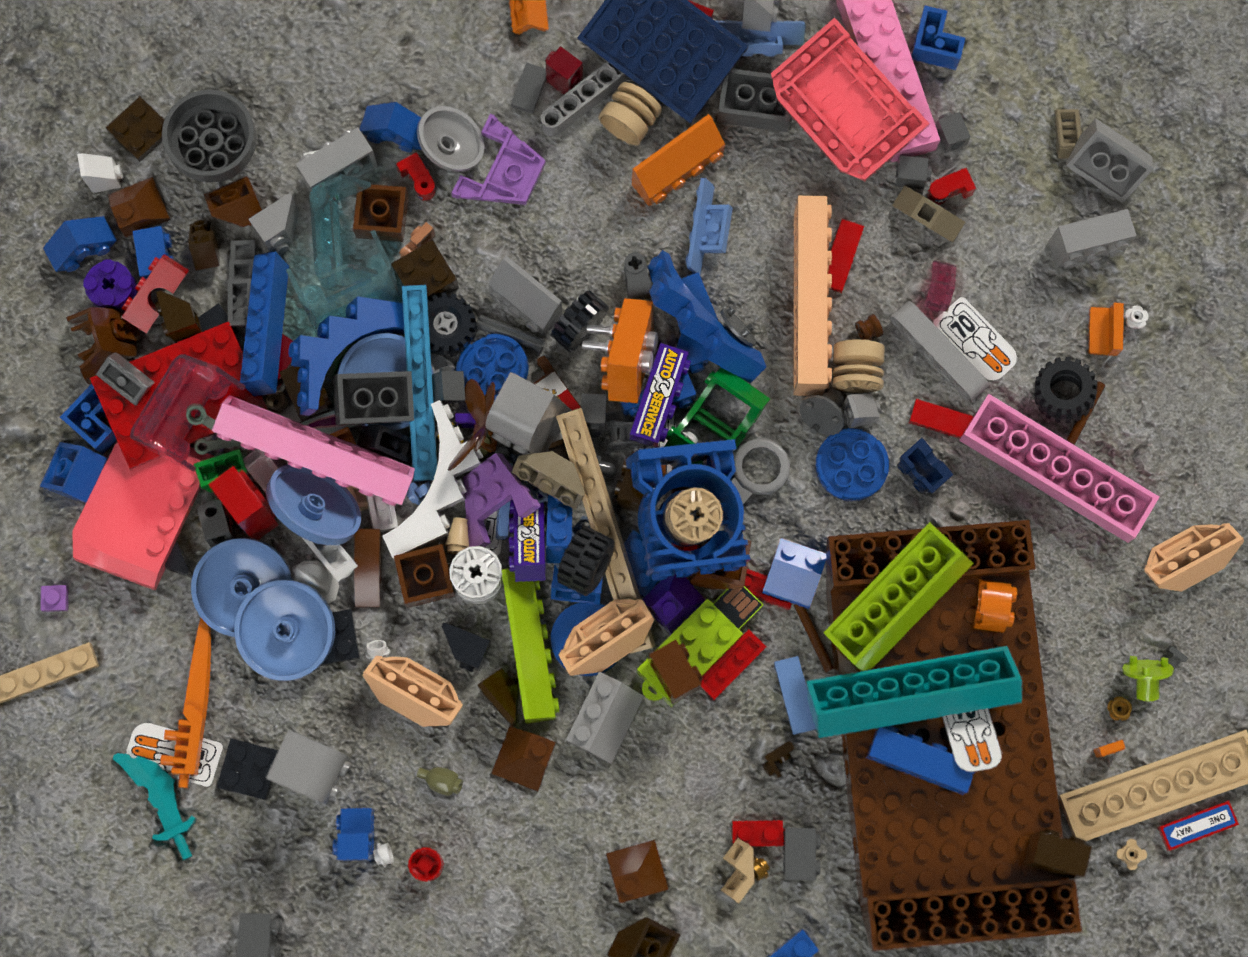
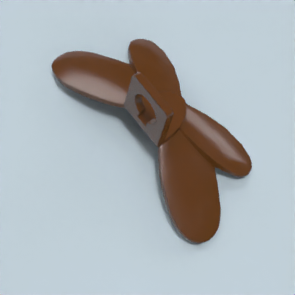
M470 379L466 383L465 402L471 416L475 420L473 436L451 461L448 471L456 468L474 447L475 451H478L481 447L490 453L496 451L497 441L491 437L493 433L486 428L487 416L494 403V382L490 383L485 395L476 380ZM487 433L491 438L490 444L484 442Z

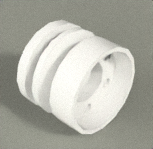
M480 546L468 547L460 551L452 560L450 580L457 594L463 600L473 604H483L493 600L500 593L503 586L501 571L503 569L497 556L489 549ZM479 568L482 576L473 578L471 571H477Z

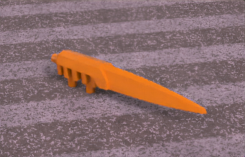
M201 617L192 655L183 709L186 719L179 720L178 731L165 730L164 740L176 741L175 755H161L160 765L173 766L171 773L179 775L178 788H188L190 776L198 775L207 714L211 669V627Z

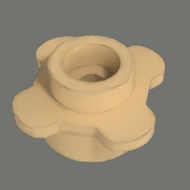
M1128 839L1126 845L1117 850L1116 856L1123 863L1127 864L1128 869L1135 870L1137 864L1147 858V852L1137 845L1136 840ZM1130 852L1134 853L1133 857L1130 856Z

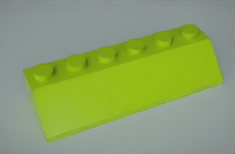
M929 522L823 633L856 667L862 671L871 670L974 563Z
M510 569L501 570L526 724L555 720V713H560L558 698H553L551 688H556L554 673L548 672L547 664L552 663L550 648L545 649L543 639H548L546 624H541L540 615L544 614L542 599L537 600L536 590H540L539 581L515 582V572H510Z

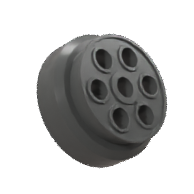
M200 90L184 96L170 109L162 128L163 145L174 166L185 176L200 182H221L239 174L251 160L257 143L255 125L247 108L236 97L219 90ZM211 119V122L209 124H201L203 120ZM229 123L235 124L231 129H224ZM188 136H195L192 141L185 142ZM218 140L215 146H208L210 141ZM236 144L242 145L241 148L236 151L231 150V148ZM195 157H202L200 162L192 163ZM225 161L222 167H215L217 162Z

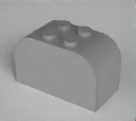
M510 372L489 411L486 428L493 433L491 436L493 439L509 448L511 444H514L513 449L522 455L548 452L550 445L556 441L560 433L556 416L572 410L554 394Z
M288 730L266 778L319 802L328 804L329 800L334 802L340 787L336 786L339 777L345 778L351 764L347 762L349 758L347 755Z

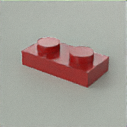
M783 820L732 821V845L739 838L751 847L784 846Z

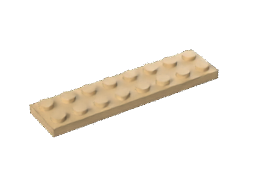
M1243 730L1058 795L1073 837L1088 841L1248 784V732Z

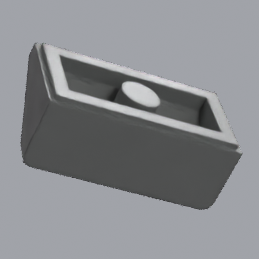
M118 353L108 356L96 374L135 406L154 384V381Z

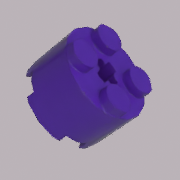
M111 259L103 260L93 266L83 280L85 293L96 307L115 309L125 313L121 308L129 297L134 299L138 293L135 289L138 283L126 266Z

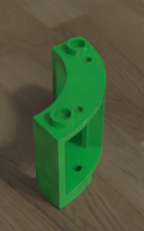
M722 367L716 373L712 371L704 382L707 384L706 388L677 428L672 426L668 431L666 437L668 441L664 447L695 444L682 435V432L694 418L722 439H735L737 449L746 437L745 434L761 415L770 398ZM717 384L751 407L736 430L702 408ZM701 460L691 462L692 464L703 465V461Z

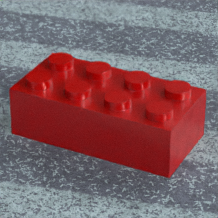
M233 466L208 484L238 525L251 538L259 540L279 525L275 520L276 515L270 508L268 501L243 469L238 472Z

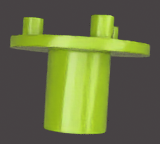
M1130 656V662L1123 665L1122 672L1124 675L1136 679L1137 699L1156 701L1160 698V679L1172 676L1174 668L1171 664H1168V658H1161V661L1137 660V656Z

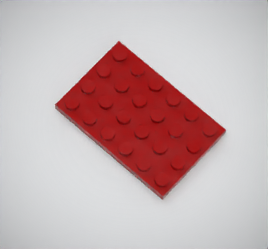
M229 321L130 361L129 363L154 381L151 389L136 406L97 375L90 378L129 469L195 443L199 438H207L216 434L203 424L193 425L188 422L186 409L191 404H201L205 408L206 414L215 420L222 403L229 395L268 410L262 395L254 397L240 384L243 352L231 326H229ZM192 410L191 415L194 417L199 416L200 410Z

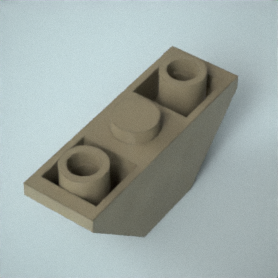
M905 185L892 205L951 242L955 241L966 223Z
M553 451L520 455L511 472L521 480L529 482L542 492L548 493L560 500L564 505L570 506L575 510L585 494L574 463Z

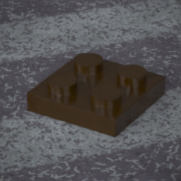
M139 96L105 128L134 158L141 162L163 141L162 128L164 119Z

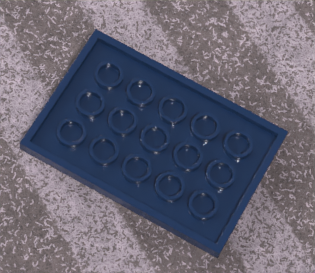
M605 0L577 38L690 124L693 123L748 49L747 44L688 0Z

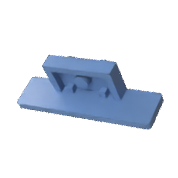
M716 21L748 45V49L743 56L763 54L772 57L777 54H783V45H804V21L771 22L770 32L742 29L743 21Z
M701 178L700 185L697 188V204L693 211V229L689 235L690 248L689 253L686 255L687 268L694 274L699 272V275H701L704 253H726L733 209L730 205H712L714 185L707 178Z

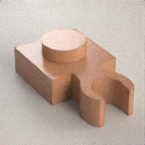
M427 222L422 227H416L411 233L410 242L399 251L400 257L430 242L435 237L433 227Z

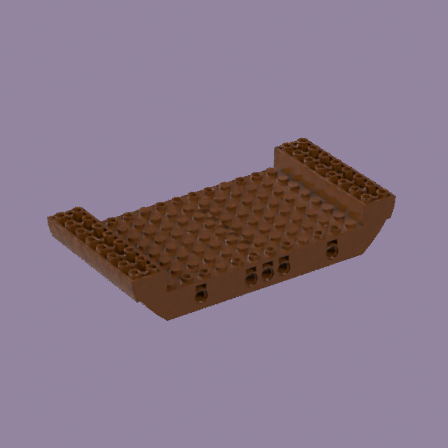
M1020 520L935 527L974 564L871 670L1007 646L1022 678V703L988 708L992 724L998 722L1004 728L1003 734L996 736L1001 750V760L993 768L974 771L968 792L964 795L867 759L866 756L877 728L841 734L858 899L871 950L877 951L1081 933L1082 927L1076 880L1023 865L1031 834L1037 833L1039 830L1051 829L1060 832L1059 837L1063 838L1030 574L1036 570L1030 521ZM923 529L828 536L826 544V600L829 626ZM979 579L1010 583L1012 587L1017 588L1016 601L1012 602L1011 612H1014L1013 626L1006 627L1004 633L973 628L975 611L978 605ZM831 641L834 675L861 672L862 670L856 667ZM943 716L891 725L906 737H908V734L915 735L918 729H924L929 736L924 744L930 746L933 743L942 745L947 748L946 752L953 754L950 741L944 740L940 735L941 729L945 727Z

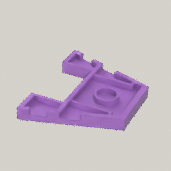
M490 114L481 133L484 137L501 143L502 147L484 184L460 175L451 195L454 198L526 205L546 165V160L524 141L522 142L507 126L505 127L498 121V118Z
M493 454L463 477L464 486L467 490L464 496L466 499L465 509L466 519L468 520L469 547L480 546L485 548L491 543L484 519L513 499L518 516L526 518L541 507L540 503L529 494L530 490L528 487L522 485L517 476L511 473L513 467L503 454Z

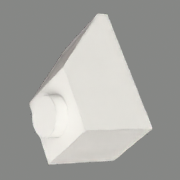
M83 153L77 154L81 177L92 193L121 188L120 179H123L120 164L116 165L112 157Z

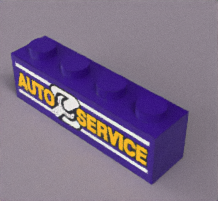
M660 343L630 432V440L654 448H658L660 442H665L669 430L665 428L667 419L672 420L676 406L672 404L675 396L680 397L684 385L680 380L682 374L687 375L691 361L687 360L689 352Z
M536 494L538 499L543 497L541 494ZM513 499L510 500L509 514H514V518H509V532L514 533V537H509L510 552H514V556L509 557L510 572H515V582L546 581L544 502L540 503L541 507L523 518L518 516Z

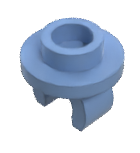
M414 482L410 483L407 491L409 500L414 504L420 505L425 498L424 495L428 493L431 486L430 482L420 487Z

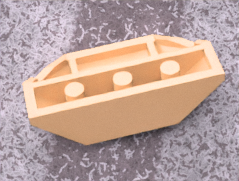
M1229 523L1222 525H1194L1153 547L1144 569L1145 573L1158 588L1182 592L1224 569L1244 543V538Z
M642 599L613 600L573 627L566 640L564 649L559 653V657L570 676L602 672L644 643L654 618Z
M375 656L363 672L364 679L380 703L422 727L451 725L463 706L450 681L408 657L383 658L382 656Z

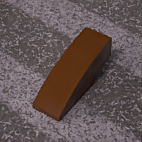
M358 529L355 533L354 562L357 564V567L354 569L355 607L380 608L382 532L380 529Z

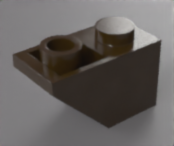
M198 220L190 224L188 245L195 270L220 266V253L214 220Z
M163 291L156 292L159 302L155 304L159 315L164 318V322L161 325L166 337L170 336L177 343L203 332L198 314L189 302Z

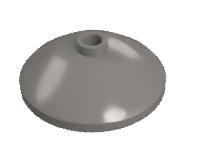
M438 106L428 110L418 123L417 137L420 147L425 155L439 167L453 172H463L472 169L481 160L484 153L483 135L477 124L464 112L453 107Z

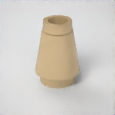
M453 518L445 543L447 553L457 555L460 551L469 547L467 519Z

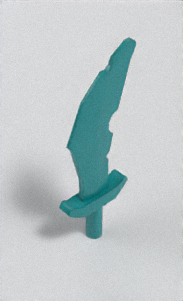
M115 754L113 760L125 770L138 787L144 786L148 789V800L154 808L158 809L157 814L165 832L153 834L152 838L159 841L174 839L183 861L193 857L183 833L191 830L197 818L190 816L187 821H182L175 795V779L154 761L139 756L132 758L129 754Z

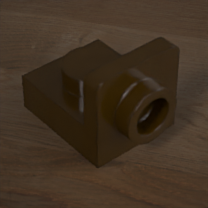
M790 740L762 757L764 760L762 766L769 777L773 775L777 779L782 776L774 762L778 761L779 764H782L792 757L790 752L795 747Z

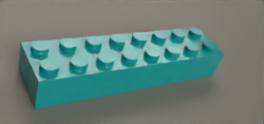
M1007 646L806 681L808 705L819 738L1022 703V678Z

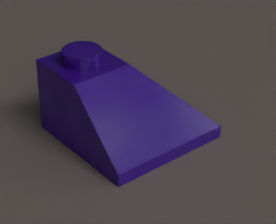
M676 574L661 580L642 599L650 613L670 635L705 601L686 577L676 578Z

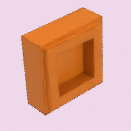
M1122 739L1093 750L1095 756L1100 758L1125 750L1124 748L1126 747Z

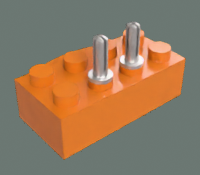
M624 298L622 308H615L614 322H618V324H611V327L587 325V333L610 335V338L613 340H607L606 343L583 341L582 349L605 351V354L609 355V357H602L601 371L607 373V375L602 377V390H608L609 401L638 404L645 373H650L652 370L653 354L656 353L658 335L657 332H654L653 301Z

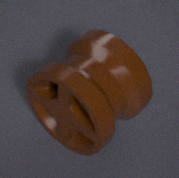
M874 314L869 315L864 321L859 320L855 322V327L861 340L871 341V338H879L884 334L882 326Z

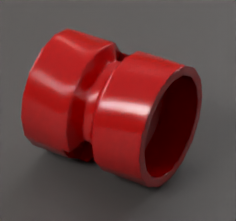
M423 847L411 854L408 868L411 875L417 880L430 882L436 880L442 874L444 861L439 852Z

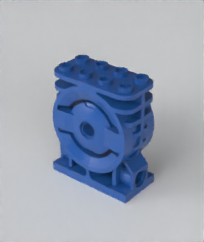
M735 439L641 449L626 459L627 469H631L633 487L643 494L638 509V527L643 539L641 541L642 547L646 549L644 562H648L649 568L646 571V576L652 577V581L664 580L676 574V578L688 577L700 571V575L715 573V571L723 568L724 572L739 570L740 567L747 566L746 562L751 560L750 555H746L745 547L748 546V540L743 538V532L746 531V528L743 525L744 509L742 499L737 488L730 480L736 472L733 451L736 450ZM699 460L703 461V465L691 463ZM670 464L674 470L662 476L661 465ZM679 487L703 488L711 492L719 500L722 507L723 517L720 526H724V530L717 531L703 547L696 550L685 551L672 546L668 541L681 547L692 546L681 545L673 541L663 526V511L667 503L685 490L677 491L668 496L661 504L659 510L655 511V506H657L661 497L672 489ZM696 510L690 513V515L694 516V521L700 518V516L696 515Z

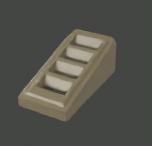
M1055 109L1057 158L1059 159L1070 157L1082 134L1079 109ZM1074 119V122H1062L1061 120Z

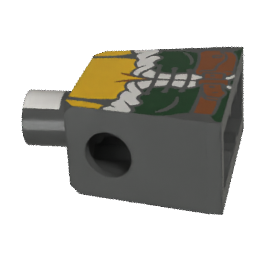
M204 493L201 496L203 504L197 507V511L207 543L212 548L222 541L237 538L229 511L220 499H217L215 493Z

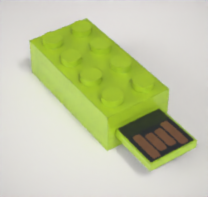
M745 586L737 589H726L713 604L706 599L657 649L675 639L678 644L683 643L690 654L688 661L691 667L696 665L703 676L742 637L743 633L740 629L764 605ZM647 658L636 671L644 680L642 693L650 701L655 702L663 699L672 708L676 703H671ZM649 687H651L657 694H653L649 690Z

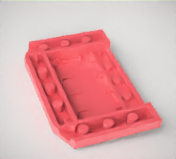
M835 18L771 73L777 100L840 172L863 181L870 178L930 124L914 106L910 105L850 38V34Z
M117 442L72 531L74 560L156 591L166 569L165 563L201 489L194 463L215 456L208 453L201 455L194 448L185 446L138 467L129 469Z

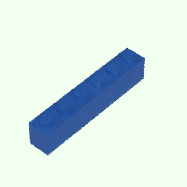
M276 251L254 255L240 384L254 397L274 394L277 391L289 265Z

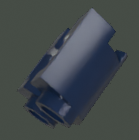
M923 438L919 439L900 456V462L897 463L898 469L904 475L908 474L914 481L912 485L921 494L925 491L931 494L934 493L954 475L943 461H940L934 455L933 450Z

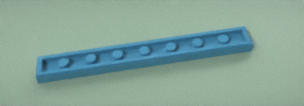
M426 285L402 286L407 371L412 373L414 421L410 422L412 467L415 468L413 482L433 481L437 469L434 412L431 406L433 403L427 288Z

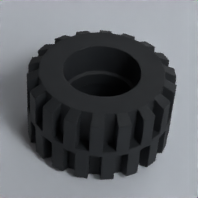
M1059 357L1055 358V363L1052 364L1049 361L1046 363L1045 369H1040L1039 376H1036L1034 395L1035 403L1039 405V411L1041 413L1045 412L1046 418L1050 420L1054 417L1057 423H1060L1061 419L1065 420L1066 423H1071V419H1075L1077 422L1081 420L1082 415L1086 416L1089 414L1090 408L1092 409L1097 394V380H1095L1094 372L1089 371L1090 366L1086 363L1082 366L1081 360L1077 358L1074 362L1071 361V357H1065V361H1061ZM1059 381H1071L1079 387L1080 394L1073 399L1062 400L1052 393L1051 387Z
M587 526L582 527L574 535L564 552L558 568V583L585 596L593 592L609 566L614 551V540Z

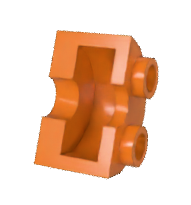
M979 579L978 605L975 611L973 628L1004 633L1006 627L1013 626L1014 612H1011L1012 602L1016 601L1017 588L1012 587L1010 583Z

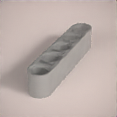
M604 63L544 110L541 115L543 132L551 137L559 135L614 92L621 83L628 81L630 78L610 63ZM603 77H609L612 79L610 82L607 83L601 81ZM586 91H591L594 93L590 97H586L583 95V93ZM568 105L576 107L573 111H567L564 108ZM554 119L557 121V124L548 125L546 122Z
M907 301L890 316L892 324L966 401L972 402L989 387L986 378L914 303Z

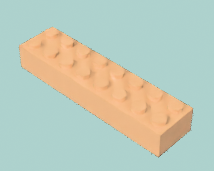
M798 196L794 209L793 396H823L825 389L829 388V383L832 381V368H828L829 359L832 357V345L827 344L829 335L832 333V321H827L829 312L832 309V298L827 297L832 285V275L827 274L832 261V252L827 251L832 237V229L827 228L829 219H831L832 206L827 204V196Z

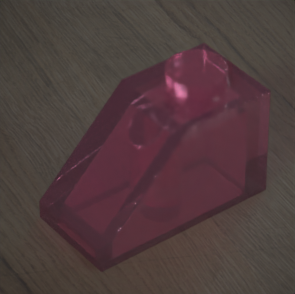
M933 260L925 293L924 307H928L935 312H948L955 289L956 265Z

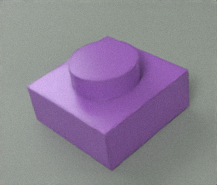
M41 586V611H68V586Z

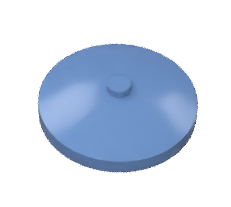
M381 333L361 339L345 353L339 364L337 374L407 371L405 337ZM410 422L370 425H383L395 431L409 426Z
M285 465L278 468L267 483L266 497L273 513L287 528L304 539L322 545H340L346 543L354 536L361 524V512L355 498L346 487L335 483L336 479L331 477H317L311 473L312 470L305 467L297 469L290 465Z
M232 538L210 548L198 562L191 581L192 600L198 614L207 625L224 635L235 637V619L244 599L257 587L271 581L292 580V575L284 558L272 546L253 538Z
M276 580L257 587L244 599L236 615L234 635L240 655L254 671L269 679L289 681L312 673L326 660L335 639V622L330 606L317 590L300 581Z

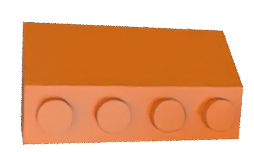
M710 114L632 169V186L649 207L654 203H661L673 189L675 191L679 190L685 185V180L692 175L693 177L700 175L706 165L710 162L714 164L723 157L725 143Z

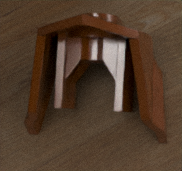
M90 307L66 317L67 322L73 324L81 323L72 327V332L82 330L88 336L93 335L95 341L90 349L78 354V358L84 360L79 368L88 385L92 384L90 378L96 376L103 363L111 354L118 353L127 361L137 354L138 347L136 341L140 340L139 329L123 319V313L118 310Z

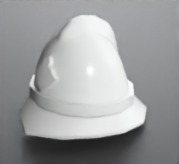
M317 560L303 561L292 567V580L311 586L323 596L328 604L336 600L339 583L322 562Z

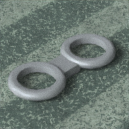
M758 438L747 441L739 447L734 455L736 472L734 473L732 483L737 488L743 505L753 494L767 495L776 492L785 484L789 477L790 463L788 455L779 444L772 440ZM766 449L774 453L779 460V475L771 483L765 485L754 484L744 475L742 462L745 456L752 450Z

